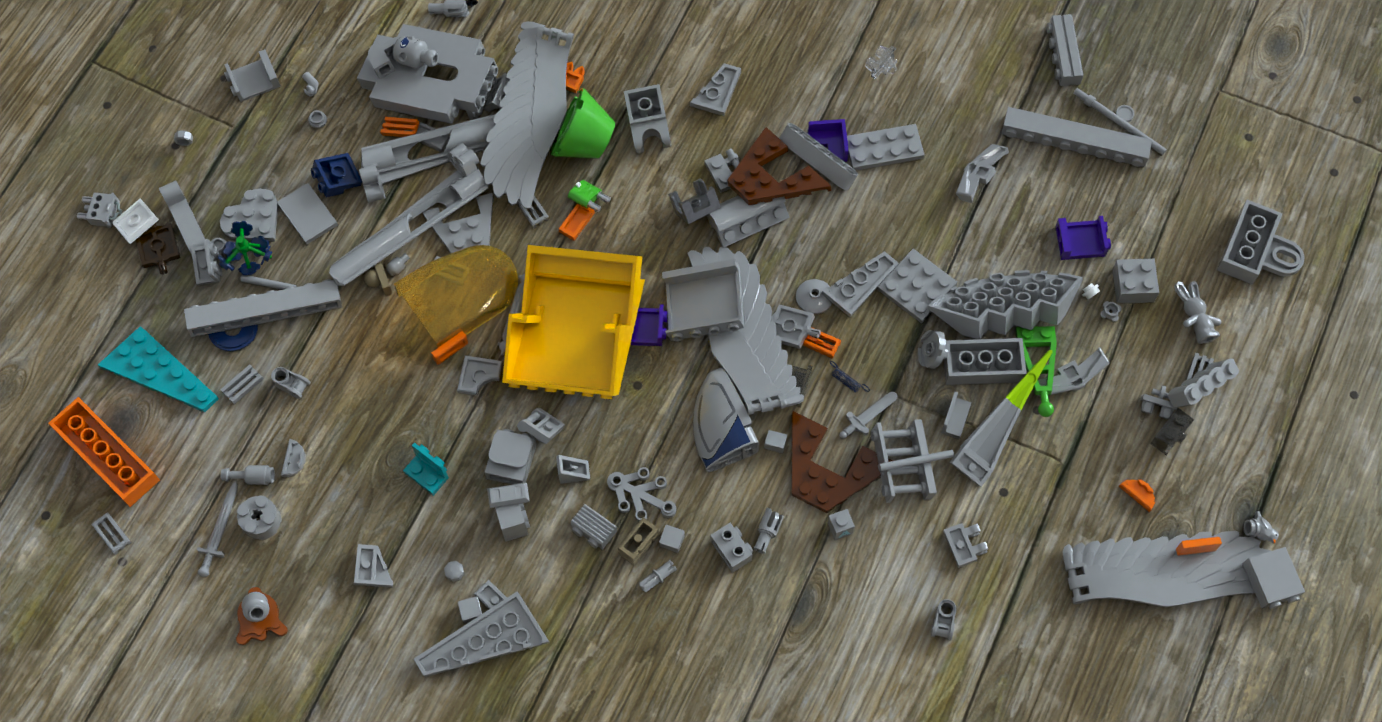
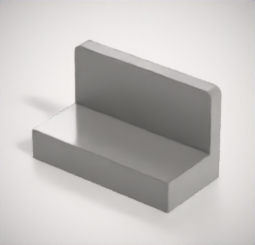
M955 391L941 433L960 439L972 402L957 398L958 392Z

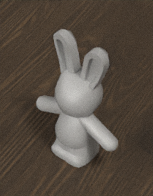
M1193 281L1189 284V293L1182 282H1177L1174 285L1175 291L1184 302L1185 313L1190 317L1183 322L1184 327L1193 325L1197 343L1199 344L1214 341L1220 336L1219 332L1214 329V325L1219 326L1221 320L1206 314L1207 306L1200 298L1197 282Z

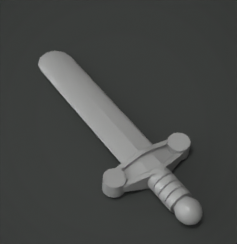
M889 392L858 417L852 412H848L846 417L850 425L840 432V438H846L855 430L863 435H868L869 429L865 425L896 401L898 395L895 392Z

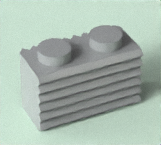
M586 504L583 505L570 522L572 531L577 536H584L592 547H600L602 550L617 532V526Z

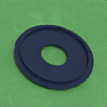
M258 324L241 327V331L235 336H229L225 331L208 335L211 342L217 348L224 351H238L247 347L254 340L258 331Z

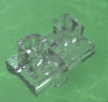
M880 45L875 53L880 59L877 61L871 56L866 61L865 67L871 71L872 78L876 79L881 72L887 75L888 72L894 74L897 71L895 65L897 60L894 59L895 56L893 54L896 50L895 47L891 46L888 49Z

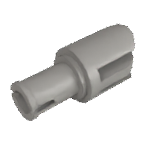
M445 0L444 3L428 4L429 14H444L446 17H466L469 15L466 0Z
M766 508L757 529L760 535L753 548L755 551L758 549L759 553H766L770 540L777 536L784 519L783 515H779L775 511L772 512V509Z

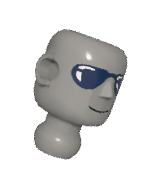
M413 36L400 37L393 47L395 61L411 68H420L424 64L433 67L439 60V54L435 50H428L425 41L416 39Z

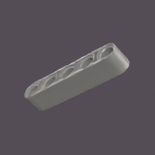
M788 123L779 137L790 150L844 190H849L858 176L856 170L795 124Z

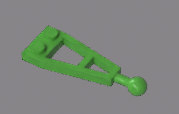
M1040 326L1034 327L1032 330L1016 327V338H1023L1027 373L1034 365H1032L1026 347L1050 346V350H1052L1048 365H1045L1041 374H1047L1046 386H1040L1037 379L1033 387L1035 395H1040L1041 404L1038 407L1039 414L1043 417H1049L1054 412V407L1049 402L1048 395H1051L1057 344L1055 327Z

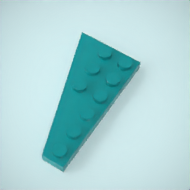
M141 326L98 364L99 368L103 370H108L115 375L125 377L136 384L165 394L172 399H177L203 412H206L219 400L207 386Z

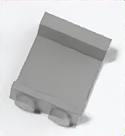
M265 49L259 51L261 60L231 71L228 63L224 64L227 70L224 72L226 79L233 84L230 86L233 96H238L240 102L281 87Z

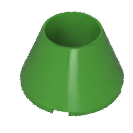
M581 88L578 91L580 93L579 97H574L567 110L562 126L557 134V142H554L552 146V156L599 159L613 134L615 121L586 89Z

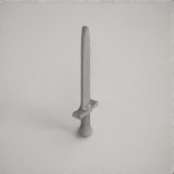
M236 482L232 484L226 495L207 548H197L199 553L206 554L202 566L197 571L201 577L209 575V567L214 556L225 557L222 551L217 550L236 497L238 487Z

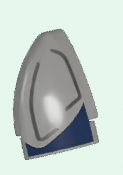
M722 367L709 372L697 395L693 414L695 447L706 471L712 472L753 456L759 451V442L752 427H750L752 421L734 385Z

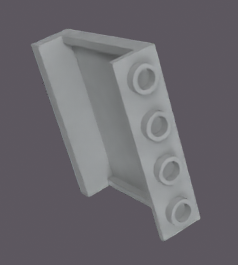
M735 259L662 272V279L666 284L668 330H665L671 341H681L690 337L699 338L707 334L717 335L724 331L734 332L744 328L740 267Z

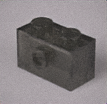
M1178 408L1156 434L1151 445L1167 456L1177 442L1181 444L1188 434L1185 432L1194 419Z

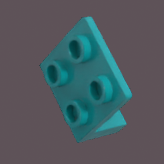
M413 443L412 448L416 456L405 467L403 472L434 496L449 479L446 472L447 469L444 467L445 463L438 456H431L429 454L430 451L422 444L418 446L416 443Z

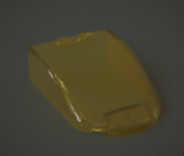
M476 245L438 258L394 283L398 297L402 296L435 341L437 349L461 331L467 335L505 310L514 299L518 287V274L514 263L504 252L491 246Z

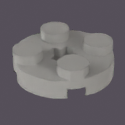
M928 330L920 340L923 344L922 348H918V360L922 366L936 369L942 360L948 356L945 334L940 331Z

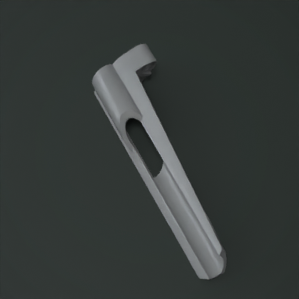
M496 114L361 148V169H359L368 203L386 198L383 184L450 162L447 157L448 152L461 143L468 150H473L474 153L485 150L488 146L486 138L488 132L495 126L494 117ZM450 134L448 143L442 153L414 160L408 158V152L418 142Z
M463 143L449 151L447 157L457 171L380 231L333 263L329 273L335 283L345 286L489 189L477 167L479 159L474 151L468 150ZM436 203H442L446 206L445 210L410 232L409 221Z

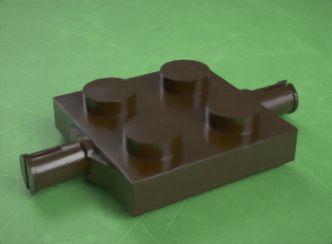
M155 223L136 239L143 268L158 265L160 274L164 275V273H168L166 263L181 258L171 223L163 226H156Z

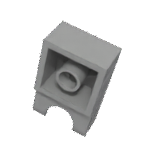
M660 85L624 91L636 153L644 152V141L650 136L658 137L662 141L664 148L671 147Z

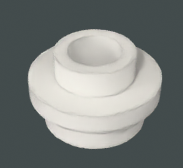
M1091 283L1083 289L1085 293L1082 296H1085L1087 300L1100 292L1098 289L1099 285L1096 284L1094 286Z

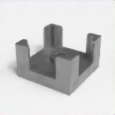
M701 178L693 182L697 195L684 202L680 201L676 191L668 194L675 214L688 224L721 208L715 189L711 186L707 190Z

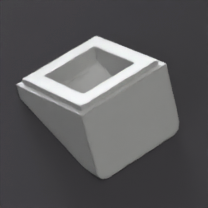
M769 430L764 443V449L783 453L787 434Z

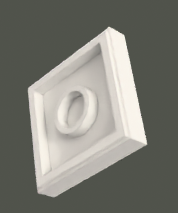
M140 198L112 223L131 244L159 219Z

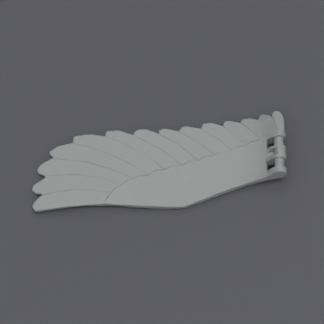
M529 21L521 24V29L523 30L518 35L520 42L515 48L517 54L511 60L513 67L507 73L506 79L509 82L503 90L506 95L500 101L499 108L501 109L494 117L495 126L488 132L486 138L488 146L484 150L480 165L485 167L484 180L486 186L493 185L494 195L497 198H501L503 194H507L508 202L512 206L520 200L526 210L532 206L540 171L567 113L566 70L569 51L574 39L573 33H563L560 29L546 28L543 24ZM543 34L549 36L548 41L542 39ZM560 39L566 41L565 46L559 45Z
M723 246L719 248L718 253L710 247H704L702 254L694 250L689 251L687 254L692 267L735 259L740 267L744 328L734 332H720L717 335L708 334L712 355L737 388L745 403L748 415L754 414L756 411H773V408L776 407L784 409L803 402L804 395L800 394V387H796V377L792 376V365L787 364V351L781 350V337L776 335V324L774 321H771L772 309L769 304H766L767 291L765 285H760V274L757 265L749 264L742 252L737 251L736 254H733L727 247Z
M1209 531L1199 532L1191 538L1181 534L1171 540H1168V537L1162 536L1154 540L1145 537L1133 542L1131 537H1127L1116 543L1114 539L1110 538L1101 544L1098 540L1092 541L1086 546L1081 542L1073 548L1070 544H1067L1063 549V561L1065 571L1069 574L1067 579L1070 591L1073 592L1074 596L1072 598L1073 604H1081L1095 599H1122L1160 607H1172L1229 595L1255 593L1242 563L1250 557L1267 553L1271 550L1260 548L1261 541L1258 539L1239 537L1238 531L1221 532L1214 536ZM1210 537L1221 538L1222 544L1216 551L1177 556L1176 548L1182 541ZM1082 568L1083 574L1077 575L1076 570ZM1087 587L1088 594L1081 595L1080 589Z

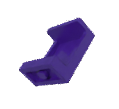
M1099 216L1095 221L1070 223L1066 222V218H1058L1055 229L1061 260L1106 257L1108 250L1111 249L1110 238H1107L1108 226L1107 222H1104L1103 216Z
M660 304L659 309L638 308L630 345L662 346L663 339L666 340L667 335L665 332L667 329L663 328L668 318V311H664V304Z

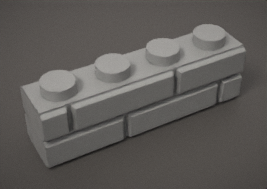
M1071 14L1054 15L1050 18L1049 23H1047L1046 30L1047 34L1051 36L1049 47L1054 52L1052 54V63L1056 64L1055 79L1059 80L1060 86L1080 85L1083 79V71L1073 17Z

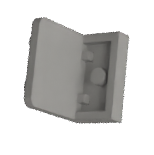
M208 239L203 240L204 246L191 248L197 285L220 282V276H222L221 266L217 263L219 256L218 247H215L214 243Z

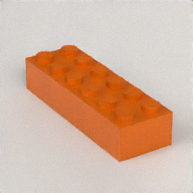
M79 397L48 423L129 507L160 481L155 473Z

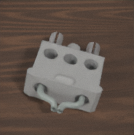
M94 193L93 197L84 196L82 198L83 203H90V205H85L84 211L88 212H78L77 218L87 220L90 225L105 226L110 229L114 219H116L117 215L122 214L123 210L120 209V201L114 193Z

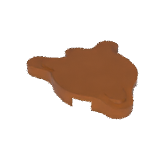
M258 587L251 588L248 594L260 592L266 596L270 608L269 614L262 621L251 622L244 617L240 604L237 612L240 623V631L236 637L237 643L245 645L251 639L264 641L267 638L268 631H272L278 636L286 635L288 629L279 619V609L274 599L263 593Z

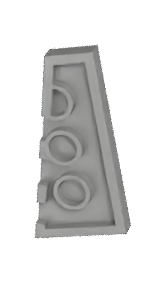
M884 251L865 263L861 268L854 270L845 278L835 282L831 287L824 289L822 294L851 317L899 263Z

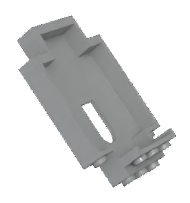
M403 24L397 36L398 39L402 36H413L416 39L425 41L428 50L433 49L439 54L437 65L457 69V77L451 81L424 76L428 67L426 64L420 68H411L399 64L393 58L390 61L395 71L379 79L369 62L368 56L357 77L363 89L372 90L369 98L376 108L452 124L458 116L459 109L466 110L470 120L477 119L482 114L485 101L488 100L490 90L496 82L498 66L494 58L484 56L485 48L481 39ZM377 34L374 43L378 41L382 45L393 38Z

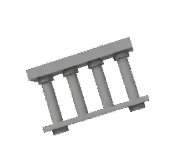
M922 419L914 420L908 429L882 431L881 422H878L871 430V440L875 443L878 464L889 462L888 457L912 455L916 457L929 454ZM909 437L912 441V447L886 449L884 439ZM931 462L880 472L883 484L881 491L886 499V503H890L894 499L895 494L920 492L923 494L924 500H931L937 493ZM914 473L919 475V484L893 486L891 475Z

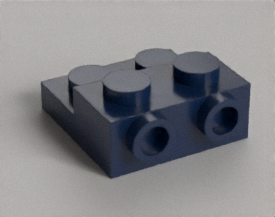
M349 153L314 160L311 176L313 179L317 178L318 190L320 193H324L326 197L343 194L344 189L362 185V179Z

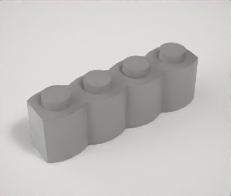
M1234 359L1211 363L1205 370L1197 372L1193 378L1185 380L1181 386L1173 388L1168 393L1173 408L1196 404L1203 396L1211 394L1214 388L1221 387L1227 380L1235 378L1239 373V369Z

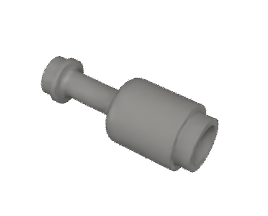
M248 465L245 471H230L229 468L221 470V480L229 482L230 479H244L248 485H268L274 482L275 471L273 467L268 465Z

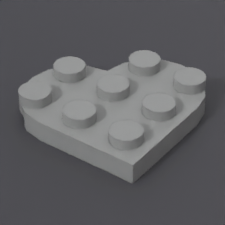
M267 189L247 190L240 205L228 206L224 209L220 219V227L223 233L229 239L236 240L235 234L231 233L232 223L246 221L247 224L253 226V229L250 231L249 236H244L245 239L251 241L254 237L263 236L268 241H275L279 209L276 197L271 190Z

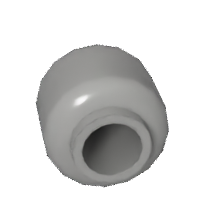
M251 592L242 600L241 607L243 615L247 620L259 622L264 620L269 614L270 608L264 594Z

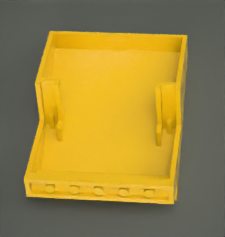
M528 245L521 313H509L502 383H509L508 387L520 388V385H525L529 390H538V387L545 388L546 392H557V389L564 390V394L575 395V392H582V396L587 397L600 394V398L612 399V396L619 395L645 279H640L642 256Z

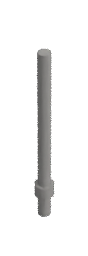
M1076 88L1073 94L1082 99L1084 104L1089 107L1092 106L1132 135L1151 139L1100 104L1091 94L1087 95L1079 88ZM1152 139L1151 148L1163 155L1167 149Z

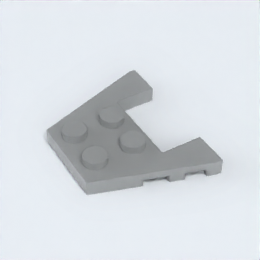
M492 193L476 197L480 214L448 223H443L441 220L431 227L453 258L490 248L491 217L493 211ZM439 207L424 211V218L428 221L439 214Z

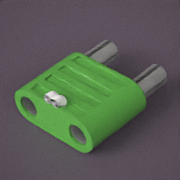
M585 180L577 182L576 186L568 194L569 199L585 208L590 207L597 212L601 210V206L594 203L598 198L606 203H609L611 200L610 197L602 193L601 189Z

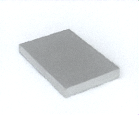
M309 183L277 201L280 209L306 244L338 226L337 221Z

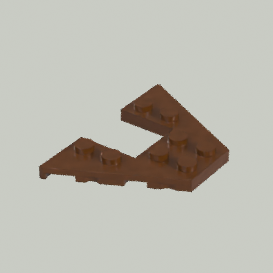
M767 127L762 131L727 180L728 186L748 205L771 202L773 198L779 197L789 199L799 197L800 195H812L811 192L825 189L828 192L831 191V185L810 166L805 167L781 182H777L761 166L788 152V146Z
M793 411V497L828 513L835 506L842 504L849 497L860 492L873 481L881 478L877 454L865 446H862L845 478L812 462L811 460L828 428Z

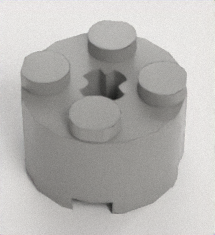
M260 495L248 498L237 509L238 524L249 537L264 540L277 533V529L282 521L281 513L273 502L265 496Z

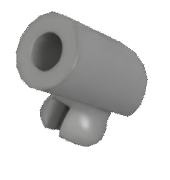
M306 72L302 76L308 84L304 92L308 96H314L317 93L319 83L309 72Z

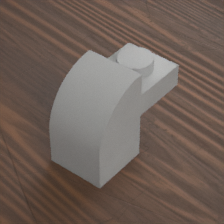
M397 37L388 40L382 45L376 41L368 51L369 62L379 79L395 71L390 60L394 58L393 47L398 40Z

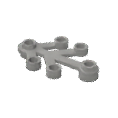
M641 467L638 472L623 475L620 472H614L609 475L607 485L612 491H616L619 501L618 509L621 513H627L630 510V503L625 499V490L632 496L636 510L635 516L638 522L642 519L638 517L640 513H644V518L647 520V512L643 509L641 499L661 509L663 517L672 518L675 516L676 505L672 501L663 502L646 493L654 489H664L667 486L665 477L659 476L655 481L633 486L629 483L639 479L644 481L649 478L648 468ZM645 471L647 475L641 476L640 473ZM614 479H620V480H621L620 483H618V484H615V483L613 482ZM662 480L664 484L658 485L657 482ZM626 504L628 505V507L626 509H622L621 505ZM671 506L672 509L670 511H666L665 507Z

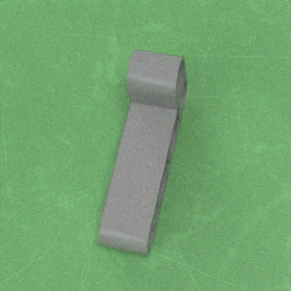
M177 181L160 187L159 190L173 215L190 253L192 247L204 246L203 240L205 237Z

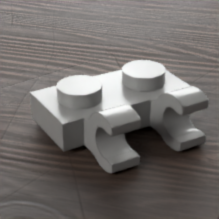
M963 523L943 530L958 568L977 562L976 555L987 553L988 547L986 542L972 546L968 538L980 535L979 532L981 530L978 524L964 528Z

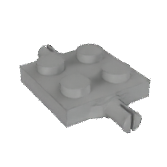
M779 304L776 312L771 316V321H774L776 324V335L781 337V344L801 349L808 335L819 338L821 330L811 328L815 318L814 313Z

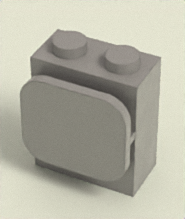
M497 429L489 450V459L485 470L486 478L511 485L526 483L537 445L536 439L528 433L517 434L509 429Z

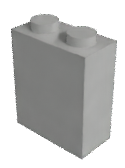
M1286 547L1250 557L1242 563L1261 608L1269 606L1270 609L1281 606V602L1288 601V604L1300 600L1299 596L1305 593Z

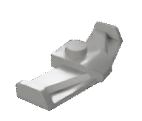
M991 144L973 161L967 164L956 191V195L960 200L973 203L979 183L988 184L996 173L995 167L992 165L1009 153L1008 147Z
M1101 347L1079 366L1074 360L1058 368L1057 372L1059 375L1053 376L1051 395L1066 391L1076 392L1084 388L1088 381L1110 364ZM1047 378L1038 380L1040 386H1046Z

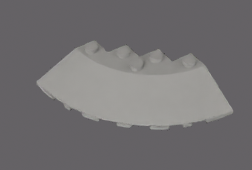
M1030 270L1015 271V275L1004 276L1002 273L990 274L987 279L978 280L974 278L964 282V285L961 287H952L949 293L941 294L928 305V309L960 334L973 339H981L987 330L1006 335L1014 325L1032 330L1040 320L1058 325L1066 316L1083 281V277L1060 272L1059 275L1047 274L1048 271L1030 273Z

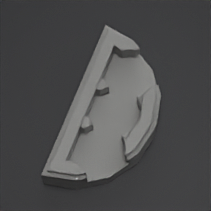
M289 439L281 472L282 477H291L297 474L306 462V454L303 447L292 439Z

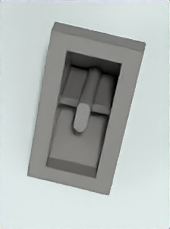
M562 455L556 456L560 484L590 480L589 463L587 460Z

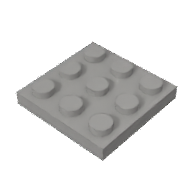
M912 249L878 286L877 290L922 324L932 313L928 309V305L941 294L949 293L950 289L957 285V281L915 249Z

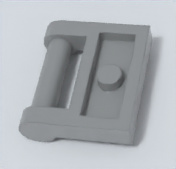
M535 408L528 418L521 420L517 424L519 431H527L538 441L545 444L560 433L565 426L564 423L541 408ZM536 420H541L537 425L533 424Z

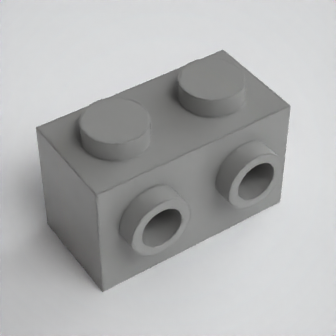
M728 523L711 534L710 541L733 573L752 561L753 549L748 542L744 543L741 538L742 533L738 527H733L731 523Z

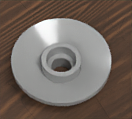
M810 279L803 282L796 291L798 306L803 311L814 314L827 311L832 302L822 294V291L830 286L818 279ZM812 292H817L818 295L814 296Z

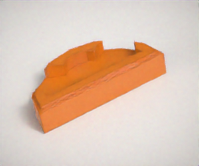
M1138 479L1125 480L1119 485L1123 491L1148 512L1152 510L1155 504L1154 491L1148 483Z

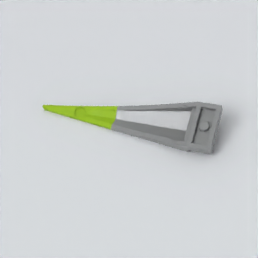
M1048 350L962 443L961 448L949 462L978 486L982 487L993 472L1011 430L1050 358L1052 350Z

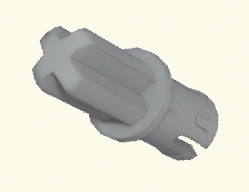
M668 560L657 570L653 569V573L639 582L640 588L647 592L659 582L663 583V579L677 570L676 566H672L674 563Z

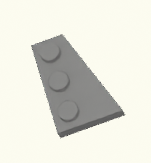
M724 63L706 87H703L698 96L692 99L690 106L724 116L741 74V68Z

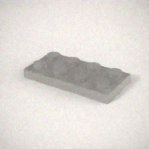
M916 124L847 136L848 155L854 170L924 159L925 156Z

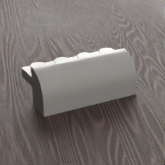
M739 195L720 203V209L706 215L711 228L715 229L723 247L790 218L784 203L786 202L784 197L773 198L771 202L748 205Z

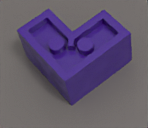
M845 119L808 122L807 134L824 147H827L829 151L841 160L847 162L849 149Z

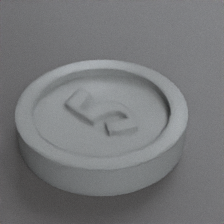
M1121 105L1117 108L1116 115L1130 122L1134 117V110L1128 105Z

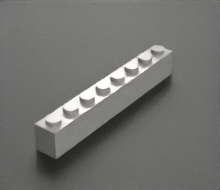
M1012 107L1007 109L1001 132L1002 135L1010 138L1016 137L1027 142L1033 141L1042 143L1045 146L1059 147L1062 150H1072L1080 154L1094 155L1098 158H1107L1119 163H1129L1136 167H1145L1152 144V139Z
M327 279L320 283H307L300 287H287L279 291L271 290L259 295L250 294L247 297L230 298L223 302L214 301L202 306L193 305L184 309L187 330L191 337L342 308L338 285L334 280Z

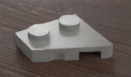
M358 544L354 585L393 588V581L390 578L378 546Z

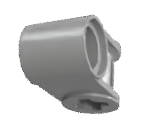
M277 367L271 373L275 386L297 399L302 398L301 394L306 386H309L311 383L304 376L287 370L284 367ZM280 376H286L284 380L277 381Z
M944 599L939 603L932 625L931 637L940 636L947 638L949 641L952 640L956 605L952 600ZM941 607H949L951 614H944L941 611Z

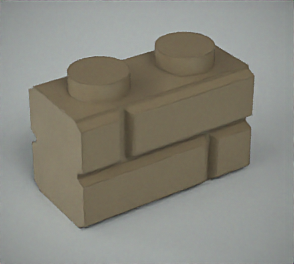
M642 518L618 547L619 555L632 565H635L652 545V542L657 539L659 529L645 518Z

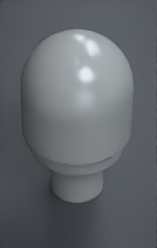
M404 253L400 258H393L386 266L388 274L392 276L398 275L406 266L405 262L410 259L409 256Z

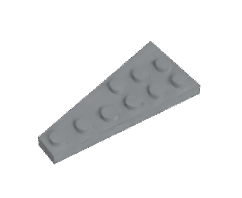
M517 591L415 657L414 661L423 676L428 677L550 642Z

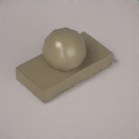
M380 261L375 265L376 270L371 269L365 273L364 282L372 288L378 287L381 284L385 296L392 294V290L383 264Z

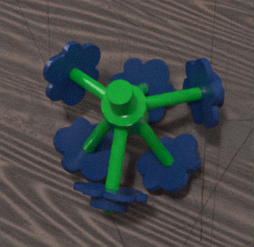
M246 221L233 222L231 233L237 237L236 242L228 241L225 243L223 253L227 259L219 255V265L225 270L230 269L233 271L235 268L230 264V261H239L241 255H243L245 263L238 269L242 275L256 273V270L260 269V265H263L264 261L268 262L272 258V251H269L271 246H269L268 240L264 239L263 236H258V238H252L251 243H249L244 236L250 235L253 226L247 224ZM249 250L254 252L256 257L264 256L261 264H256L254 261L249 262L247 252Z

